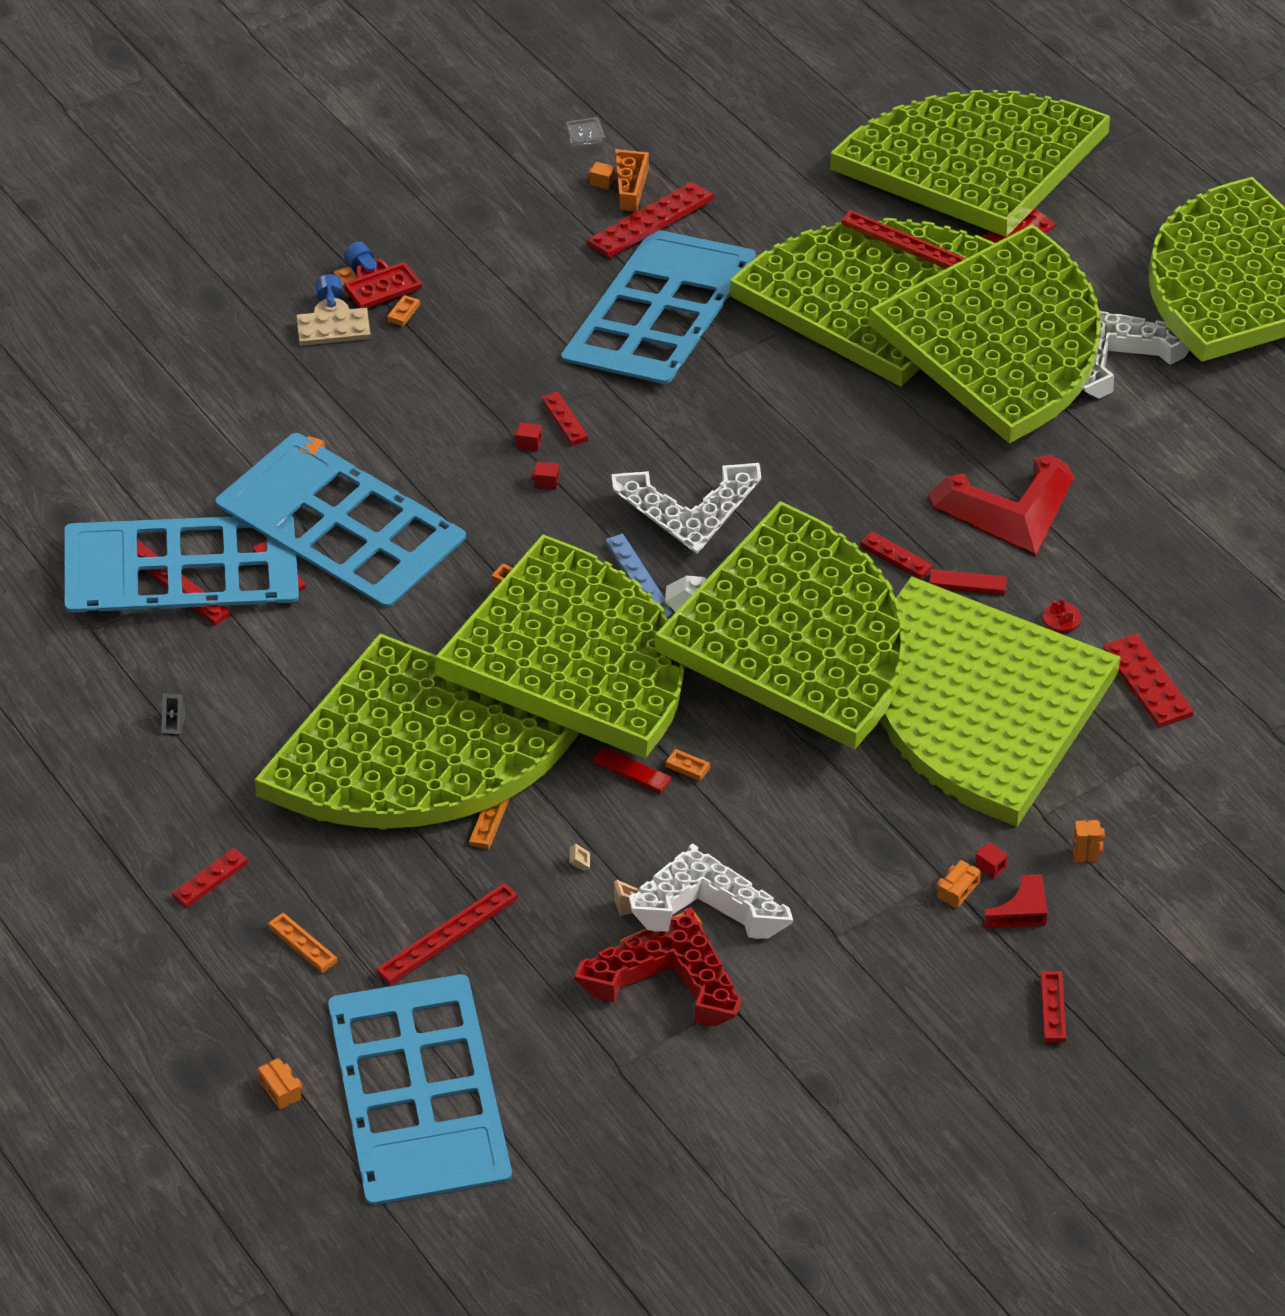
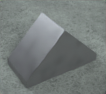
M163 694L161 733H182L186 714L183 695Z

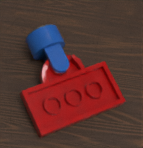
M363 242L351 244L344 252V260L353 271L357 272V278L344 282L343 288L359 308H368L422 289V283L405 262L389 267L381 259L376 261L373 259V253Z

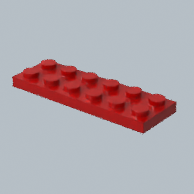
M1138 634L1103 645L1104 651L1120 656L1119 674L1158 728L1193 717V709Z

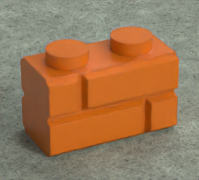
M1084 820L1075 822L1072 850L1076 863L1086 861L1098 862L1099 854L1103 853V842L1101 840H1105L1104 828L1100 827V821L1089 820L1086 822Z
M962 860L956 866L952 865L945 879L941 878L937 883L938 899L958 908L979 884L980 869L970 866Z
M277 1058L269 1062V1064L258 1068L259 1082L279 1109H283L289 1106L290 1103L293 1104L302 1098V1084L298 1078L294 1079L292 1077L291 1068L287 1063L283 1064Z

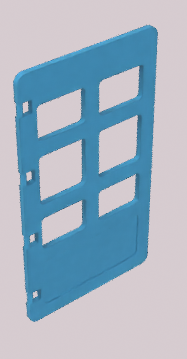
M658 230L644 238L564 349L561 354L562 360L568 363L661 384L671 382L677 370L683 365L700 340L701 335L707 330L722 308L725 300L729 298L730 279L756 258V252L753 249ZM634 274L668 280L658 294L625 287ZM681 284L715 290V293L706 304L673 298ZM617 298L651 305L636 326L602 319ZM665 308L699 315L685 336L650 330ZM594 330L628 337L618 351L585 344ZM695 330H699L697 334L693 333ZM644 340L676 347L670 358L665 362L632 355L640 342ZM671 364H676L674 368L670 367Z
M293 433L216 498V505L222 510L383 607L393 606L466 539V532L460 527L449 523L443 517L409 497L403 496L397 490L375 477L357 469L353 464L321 446L315 455L299 451L298 449L301 448L310 453L311 450L305 446L308 443L315 445L310 439L300 433ZM352 471H354L355 473H357V474H359V475H358L357 477H355L354 475H352V474H350V473H351ZM337 475H342L359 485L358 488L335 507L314 496ZM370 494H375L402 510L399 515L379 532H374L347 516L349 512ZM396 497H398L399 499H401V500H403V501H402L401 503H399L398 501H396V500H394V499H395ZM301 506H306L323 516L319 522L300 538H295L278 528L280 524ZM414 519L435 530L433 534L412 552H408L390 541ZM442 523L443 525L447 526L448 528H447V529H443V528L440 527L439 525ZM335 525L340 526L366 542L364 546L343 564H338L311 548L317 540ZM378 551L400 562L377 584H371L354 574L359 567Z
M234 516L71 523L65 526V609L68 612H87L94 610L116 611L147 608L205 607L206 605H249L272 602L293 603L299 599L296 554L267 537L266 552L238 553L236 530L252 527ZM290 516L278 528L295 537L294 518ZM223 530V554L181 555V531ZM141 532H166L167 556L138 557L137 534ZM268 564L270 585L268 590H239V566ZM218 566L225 568L226 590L224 592L182 593L181 570L183 568ZM167 569L168 594L138 595V571ZM265 596H277V598H266ZM218 598V600L206 601V599ZM147 601H158V603H147ZM87 604H99V606H87Z
M460 974L331 997L328 1002L366 1202L370 1205H379L509 1181L512 1177V1169L469 978L466 975ZM450 1004L459 1005L463 1020L462 1026L425 1033L416 1032L412 1016L413 1011ZM392 1014L397 1015L401 1032L400 1037L362 1044L353 1043L350 1028L352 1021ZM344 1017L345 1024L338 1025L337 1018ZM466 1041L469 1047L474 1075L428 1083L425 1078L420 1050L426 1047ZM398 1052L405 1053L411 1081L410 1087L372 1094L363 1093L357 1064L359 1059ZM354 1068L355 1075L348 1076L346 1069ZM471 1091L479 1093L483 1111L481 1115L442 1122L434 1120L431 1099ZM409 1102L415 1103L419 1119L418 1126L380 1133H372L370 1131L367 1116L369 1109ZM364 1120L365 1127L358 1128L356 1121ZM374 1174L375 1181L368 1182L367 1175Z

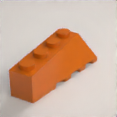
M615 149L620 210L637 212L649 170V153Z

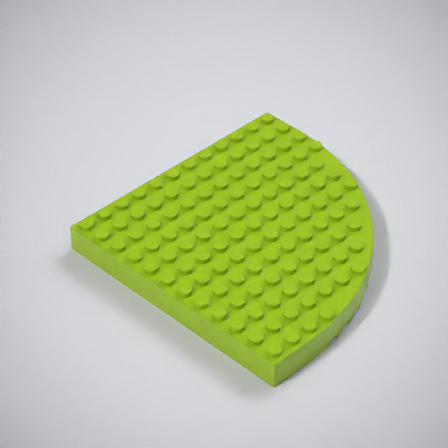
M972 90L970 94L952 92L947 93V96L938 98L937 95L924 98V101L921 102L911 101V104L905 107L904 105L894 107L891 112L881 113L879 118H872L868 121L867 125H861L830 153V169L1007 237L1109 133L1110 116L1062 99L1054 101L1052 97H1036V94L1030 93L1029 96L1020 95L1019 91L997 93L998 90H993V93H983V90Z
M1253 177L1209 189L1207 193L1196 195L1195 199H1189L1184 206H1179L1174 210L1173 215L1168 216L1165 224L1163 223L1159 229L1148 270L1152 298L1167 327L1201 362L1285 337V207Z
M883 218V221H878L964 258H968L995 244L977 235L975 237L967 235V232L963 230L958 232L951 230L949 226H944V228L935 226V223L922 221V224L913 223L911 219H907V222H901L895 218ZM841 222L835 223V226L826 227L824 225L816 231L810 229L801 232L800 236L787 238L786 242L774 245L772 250L764 251L730 279L729 291L730 296L902 387L921 368L869 325L870 308L940 273L945 268L841 225Z
M1033 224L870 308L869 325L1009 444L1057 417L1078 396L1090 378L1096 363L1101 331L1098 301L1094 296L1091 283H1088L1085 273L1080 271L1079 265L1070 259V255Z
M780 501L655 634V651L855 750L884 715L899 684L905 645L904 620L901 617L900 605L893 594L892 586L888 580L884 579L881 569L875 567L874 561L867 553L863 554L858 549V545L846 540V536L842 533L838 534L833 531L832 526Z
M542 535L439 652L435 660L434 675L646 759L673 721L679 705L684 674V665L655 651V634L669 620L665 615V610L658 602L655 603L650 592L646 593L642 590V585L635 579L630 580L627 578L622 570L617 571L612 568V564L605 561L603 563L597 560L598 556Z
M911 577L896 597L900 605L901 617L904 620L905 645L902 672L896 693L888 709L880 719L881 724L887 730L889 739L894 747L898 748L902 753L903 759H907L912 764L911 767L920 776L923 774L928 778L930 784L943 789V793L948 796L953 795L958 799V802L1017 827L1119 673L1120 656Z
M379 634L256 777V796L294 812L315 818L318 821H328L342 825L385 830L388 828L417 827L442 823L466 817L490 807H496L499 803L521 792L546 774L565 753L580 732L436 676L434 672L437 655Z

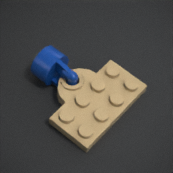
M328 274L318 278L315 283L316 294L321 302L315 307L314 313L297 315L300 346L371 339L367 308L349 309L348 305L343 300H340L343 296L342 281L338 276Z

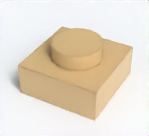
M577 844L570 847V863L585 872L590 868V852Z

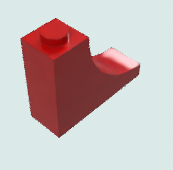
M1042 875L1021 876L1020 889L1009 902L999 907L985 909L984 928L1046 926L1048 912Z

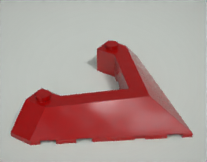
M1053 455L1034 458L1033 476L1035 479L1019 503L970 486L964 473L946 477L928 494V498L935 510L939 512L943 510L949 513L950 517L958 521L969 522L973 524V528L997 539H1002L1018 549L1024 548L1029 550L1030 554L1036 557L1041 544H1043L1048 534V529H1050L1060 509V505L1066 497L1068 488L1074 480V475L1068 464Z
M692 907L684 910V914L671 917L668 932H655L645 929L623 940V944L615 948L611 946L599 952L597 957L581 961L574 976V980L594 998L614 1003L621 987L673 968L696 1000L695 1022L714 1027L736 1018L741 1005V998L734 990L733 983L728 974L725 973L711 942L707 940L706 933L700 922L696 920Z

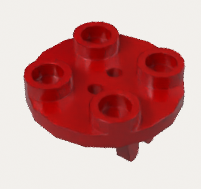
M1060 598L1058 603L1056 600H1053L1052 604L1046 607L1043 611L1042 619L1049 629L1061 634L1062 632H1069L1079 628L1081 614L1075 606L1064 603L1063 598Z

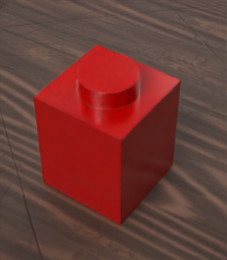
M520 423L518 430L514 432L517 448L538 451L542 441V425Z
M537 462L536 468L532 469L531 480L535 481V488L557 490L559 464Z
M989 842L977 850L975 854V867L993 879L1007 868L1008 854Z

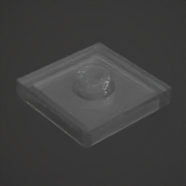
M598 117L565 122L572 147L605 142V135Z

